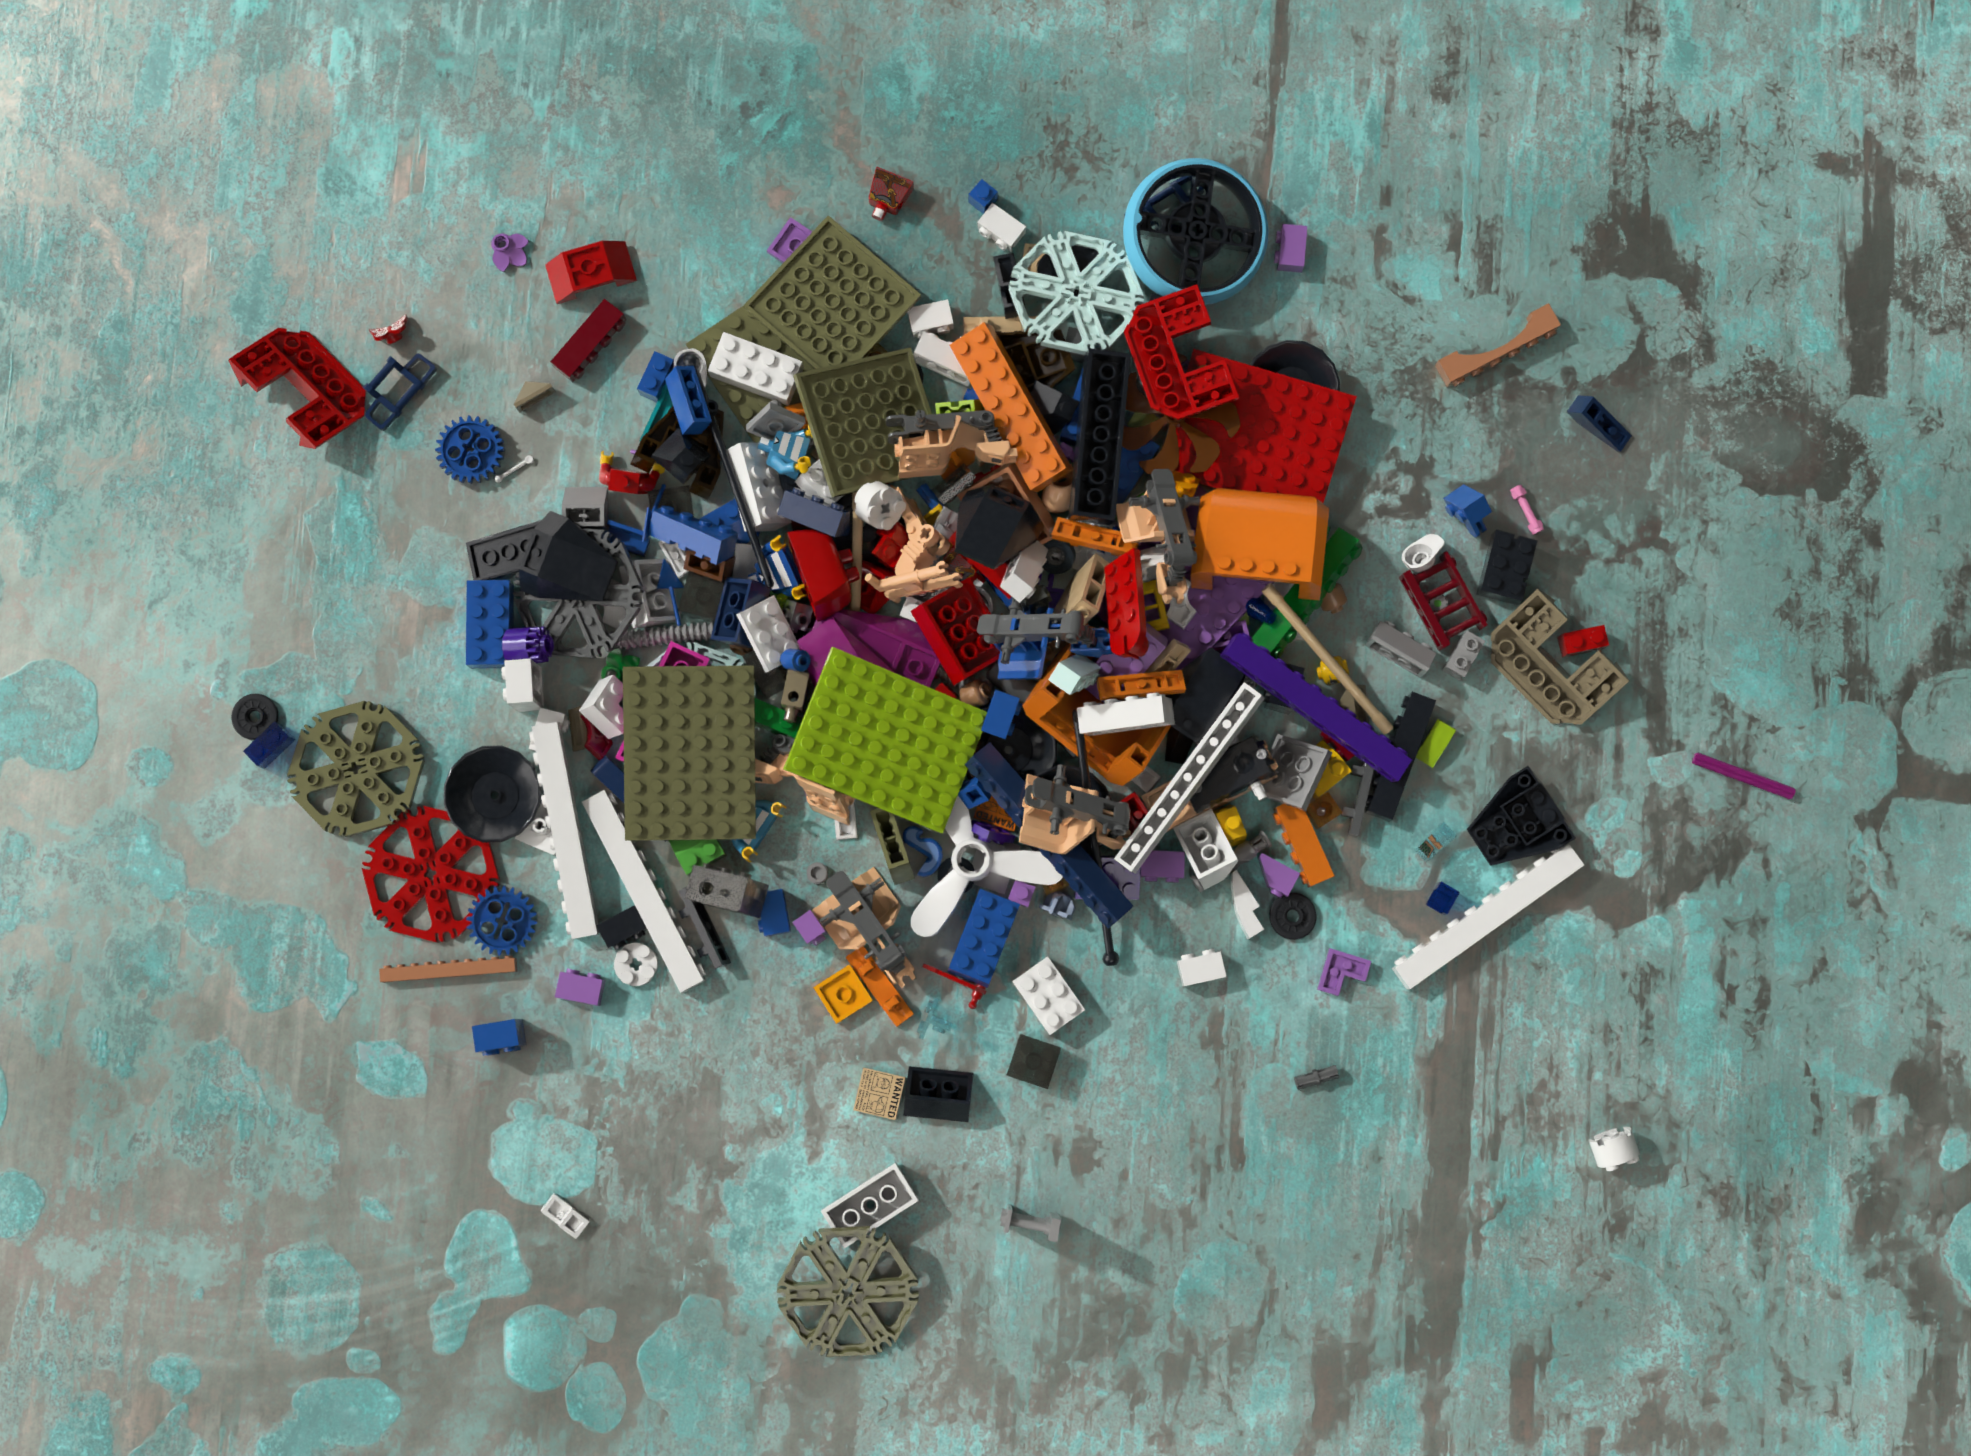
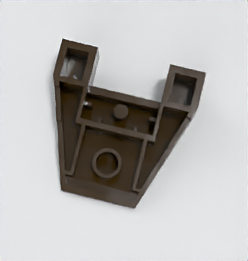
M1055 330L1053 337L1056 340L1066 342L1062 330ZM995 331L1029 392L1035 380L1055 388L1076 369L1070 352L1040 346L1041 342L1036 343V338L1039 336L1037 333H1032L1031 336H1028V332Z
M674 406L642 437L630 465L650 473L655 463V460L651 457L652 454L680 428ZM718 409L715 418L723 437L724 412ZM710 426L702 434L688 435L711 455L695 472L696 475L689 489V492L706 500L709 499L721 472V457Z

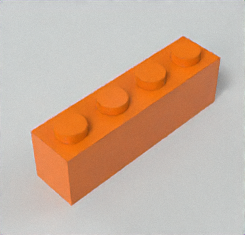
M1286 804L1275 807L1273 809L1275 813L1272 814L1277 826L1281 825L1283 833H1281L1285 845H1290L1292 850L1290 856L1295 865L1298 864L1301 870L1299 877L1302 883L1307 884L1309 888L1334 877V873L1306 811Z

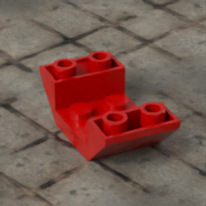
M602 240L561 252L545 264L557 305L577 299L576 293L613 282L619 287L637 281L625 241Z

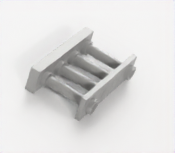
M1007 1204L1006 1209L1002 1208L1000 1226H1003L1004 1232L1008 1233L1010 1226L1044 1232L1047 1235L1048 1241L1057 1242L1061 1224L1059 1214L1050 1212L1049 1217L1044 1219L1013 1213L1012 1205Z

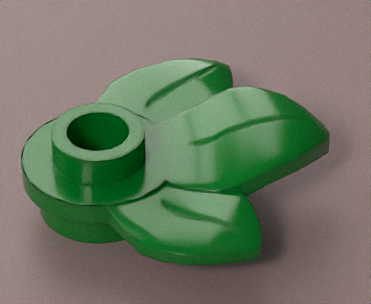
M619 648L612 650L606 657V666L601 671V678L608 677V672L612 670L615 671L616 677L623 683V667H638L640 658L634 655L623 656Z

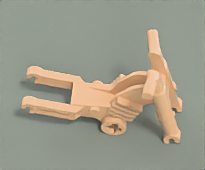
M890 485V487L896 489L902 495L903 501L906 503V509L902 513V517L905 521L910 541L907 542L904 549L900 550L902 555L895 567L896 576L878 580L869 573L865 576V580L879 592L885 591L884 595L896 604L901 601V597H910L927 592L932 593L935 590L952 586L956 588L962 587L963 584L958 580L962 579L963 576L959 573L948 575L949 573L944 568H947L949 565L945 561H940L936 566L930 567V565H933V561L937 560L936 555H944L949 550L950 542L926 522L914 499L907 498L899 487L895 488L893 485Z

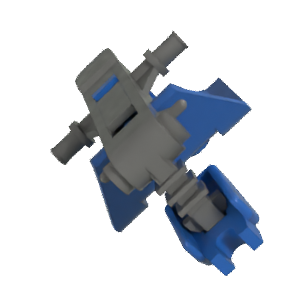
M1012 598V603L1008 608L1009 615L984 614L980 616L978 621V634L984 635L985 642L994 644L1000 651L998 680L1040 679L1042 677L1047 644L1056 640V648L1060 647L1061 640L1070 643V651L1077 655L1099 658L1102 655L1113 654L1110 646H1106L1110 642V634L1107 633L1105 628H1089V625L1084 626L1083 613L1076 610L1066 613V610L1062 609L1061 614H1053L1054 609L1048 608L1044 614H1027L1021 611L1020 603Z

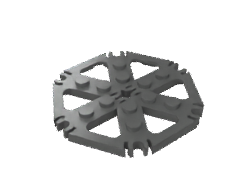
M582 529L611 556L621 558L628 573L629 582L626 585L610 584L603 602L537 598L521 590L513 592L514 596L521 597L520 599L513 598L525 628L537 627L529 609L532 601L558 602L543 624L546 630L550 631L549 635L552 636L554 641L552 655L596 658V656H602L601 647L604 646L606 652H611L612 649L616 648L641 610L640 607H633L634 604L641 605L643 603L642 601H637L635 595L644 591L635 588L636 586L643 587L625 543L621 542L619 538H616L611 543L610 538L613 534L607 530ZM519 580L514 581V584L520 585ZM596 605L625 608L626 616L614 633H609L606 630ZM575 618L586 639L587 646L585 648H569L562 645L561 640Z

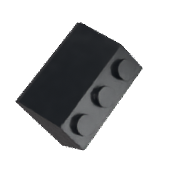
M909 1066L903 1116L969 1122L973 1073Z

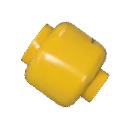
M1333 656L1349 675L1346 659L1343 660L1341 656ZM1321 660L1320 667H1317L1319 680L1323 679L1326 685L1341 683Z

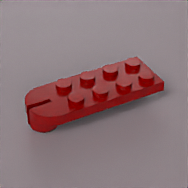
M1133 547L1106 565L1104 570L1111 651L1122 658L1130 657L1138 660L1139 656L1142 657L1147 653L1149 641L1146 637L1147 628L1140 550Z

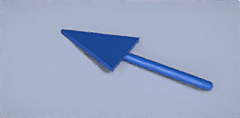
M662 484L652 511L647 507L642 536L643 543L650 536L648 533L653 510L658 508L666 487L665 484Z
M664 558L656 589H669L676 622L680 626L681 621L674 589L685 587Z

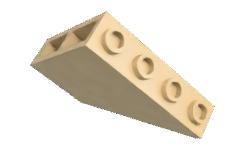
M1095 553L1071 578L1053 614H1061L1062 609H1065L1066 613H1070L1073 610L1083 613V625L1085 626L1099 612L1106 589L1104 567L1109 562ZM1056 640L1049 642L1045 658L1050 661L1067 644L1066 641L1061 640L1059 648L1055 647Z

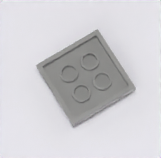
M1277 734L1269 752L1278 764L1275 770L1278 777L1262 785L1267 796L1266 798L1306 811L1332 752Z

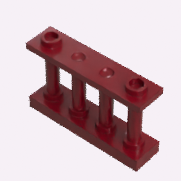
M1448 551L1443 552L1439 556L1441 562L1418 574H1412L1411 570H1408L1398 577L1438 651L1450 645L1451 637L1475 625L1479 631L1488 625L1485 613L1479 610L1456 568L1455 558L1449 555ZM1446 569L1451 581L1427 593L1421 591L1419 587L1421 581ZM1454 588L1457 589L1462 599L1437 612L1432 611L1429 605L1430 600ZM1466 606L1472 618L1448 630L1442 629L1439 623L1440 619Z

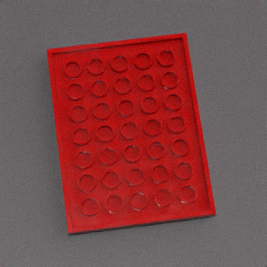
M1193 349L1186 373L1202 365H1210L1224 359L1226 360L1239 395V399L1231 401V403L1237 408L1240 428L1230 438L1224 425L1217 421L1186 417L1185 422L1197 428L1218 443L1220 454L1207 471L1199 473L1190 472L1197 458L1196 450L1183 428H1176L1179 464L1175 471L1183 474H1192L1195 478L1200 479L1199 484L1215 489L1224 488L1311 496L1324 504L1357 396Z

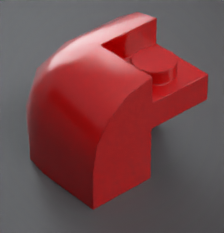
M899 521L890 530L878 529L876 531L882 538L872 551V554L880 559L878 562L894 573L896 564L902 555L900 550L904 549V546L910 541L906 527Z

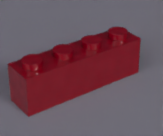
M604 298L550 361L552 366L572 383L575 379H580L585 373L587 365L594 363L598 358L599 351L611 343V337L616 331L620 332L624 328L625 321L627 320L625 315Z

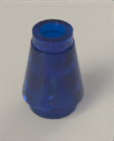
M1254 597L1246 603L1245 608L1249 617L1269 625L1276 620L1277 615L1261 598Z

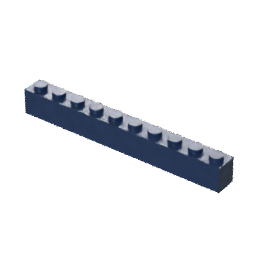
M988 743L973 755L965 765L970 773L980 781L984 789L994 797L998 805L1008 813L1012 821L1021 828L1024 815L1022 802L1025 797L1026 783L991 743ZM1080 844L1067 854H1057L1038 848L1041 854L1050 861L1055 870L1064 877L1070 887L1084 900V903L1092 909L1100 922L1105 924L1107 928H1110L1134 907Z

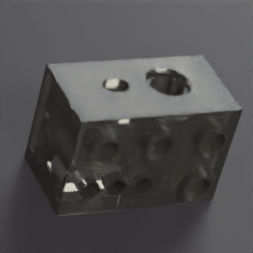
M703 863L702 867L693 865L684 898L760 919L769 885L751 879V874L739 872V875H734L733 870Z

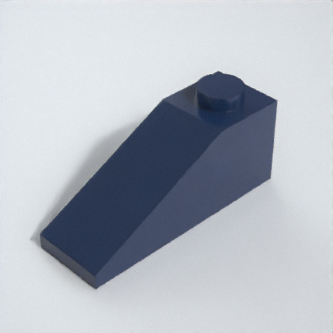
M1578 395L1567 410V413L1580 426L1617 452H1621L1632 437L1594 396Z

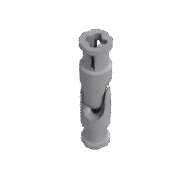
M1262 830L1259 832V835L1250 841H1244L1234 850L1238 862L1230 873L1238 869L1240 864L1255 858L1257 853L1266 847H1272L1269 838ZM1192 875L1190 879L1200 893L1203 892L1204 888L1197 875Z

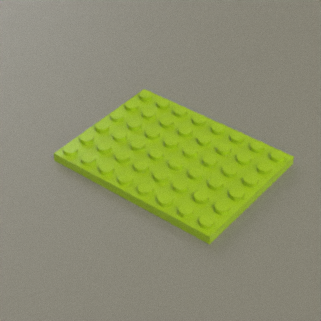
M831 647L783 770L943 834L968 770L965 764L974 755L982 734L981 729L987 712L847 652Z

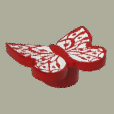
M405 314L391 326L369 329V332L376 341L385 339L387 344L395 343L402 339L401 332L406 328L408 317Z

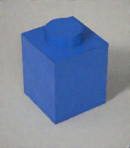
M983 179L968 194V202L982 214L986 212L992 203L995 204L998 200V191Z

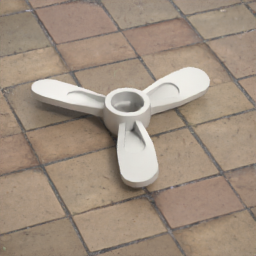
M957 796L945 830L956 845L951 857L953 870L937 883L917 906L911 917V927L917 935L925 938L933 937L939 933L955 911L969 881L982 880L990 872L1022 882L1043 885L1056 884L1062 880L1063 876L1055 870V867L1040 851L1016 850L993 852L987 843L974 837L969 809L960 797ZM968 846L986 853L984 864L978 873L968 871L960 866L961 857Z

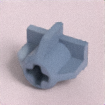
M1060 891L1046 896L1044 903L1039 905L1040 909L1049 912L1051 915L1070 921L1076 909L1072 897Z

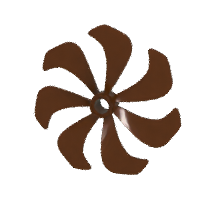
M1177 353L1181 364L1187 360L1186 356ZM1207 365L1199 366V367L1196 368V369L1202 368V367L1207 366ZM1137 372L1130 373L1126 410L1144 414H1162L1151 409L1147 397L1138 390ZM1231 402L1188 417L1217 421L1224 425L1230 438L1240 428L1237 408ZM1164 414V417L1144 426L1127 427L1124 425L1122 447L1130 451L1140 449L1166 424L1169 425L1164 445L1159 454L1153 459L1139 461L1140 467L1147 474H1151L1154 469H1169L1171 472L1177 469L1179 464V446L1176 428L1182 427L1189 436L1196 450L1197 458L1190 472L1199 473L1207 471L1220 454L1218 443L1197 428L1185 422L1186 418L1176 420Z

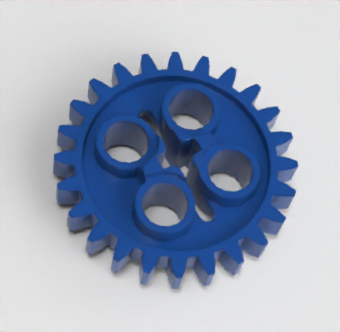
M468 415L467 421L459 417L458 424L452 420L453 427L451 428L445 425L447 432L439 433L443 439L436 440L441 447L435 448V451L441 454L436 459L443 461L439 466L441 469L446 468L444 473L447 476L452 474L451 478L454 481L459 477V481L462 484L466 479L469 484H472L473 479L481 483L482 476L488 480L487 473L489 472L494 475L496 474L493 468L494 466L501 467L497 461L504 460V457L499 453L504 452L505 449L499 446L504 443V440L498 438L501 433L494 431L496 427L493 424L488 426L489 422L486 419L481 423L479 416L473 421L472 417ZM465 432H471L469 439L462 440V435ZM483 442H489L487 449H480V445ZM467 448H470V449L473 448V449H474L473 452H471V451L467 452L466 450H467ZM460 450V455L457 458H451L453 451ZM479 460L477 467H469L471 461Z
M506 885L503 886L502 891H499L497 886H494L493 893L486 889L485 897L479 893L478 898L480 901H472L475 908L468 909L473 915L466 917V920L472 922V924L467 926V929H473L469 936L477 937L475 945L480 942L483 943L482 951L489 947V954H492L494 949H496L498 956L501 955L502 950H505L506 954L509 955L511 948L516 953L518 952L517 945L519 944L522 947H526L524 939L532 940L528 933H535L536 931L531 925L537 924V921L532 919V917L537 915V912H530L534 904L527 905L526 902L529 900V896L521 898L523 891L515 894L514 887L508 892ZM497 901L501 904V910L499 912H492L489 909V904ZM506 902H509L510 905L505 917L508 923H503L499 937L495 939L494 935L499 924L496 918L501 917ZM511 909H520L522 916L519 919H513L510 916ZM484 922H491L494 925V930L486 933L482 929V924ZM508 928L512 929L515 933L514 938L510 940L503 937V931Z

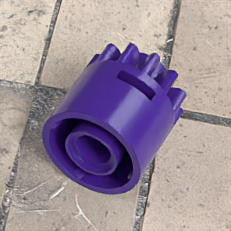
M545 626L506 630L502 639V651L505 660L531 658L536 664L549 662L548 657H552L554 649L553 638L549 635L550 631L546 630Z

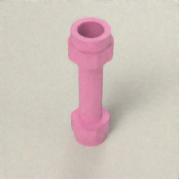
M1522 484L1510 490L1513 500H1518L1530 524L1527 526L1532 535L1543 531L1542 521H1537L1525 497L1527 494L1525 488H1523Z

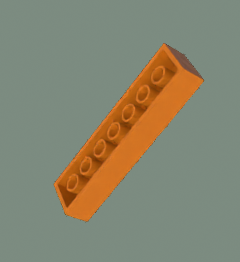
M983 322L951 343L949 346L985 410L994 414L995 428L998 427L1002 441H1009L1010 448H1017L1018 457L1015 464L1030 491L1039 492L1073 471L993 326Z

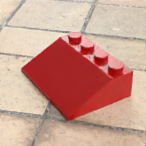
M970 577L961 581L962 587L956 588L952 586L910 611L953 685L999 659L1000 651L994 644L986 643L984 635H980L977 632L980 616L991 613Z

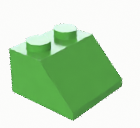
M718 839L669 840L678 861L689 877L727 856Z

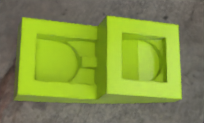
M1437 719L1420 746L1416 758L1433 768L1456 729Z

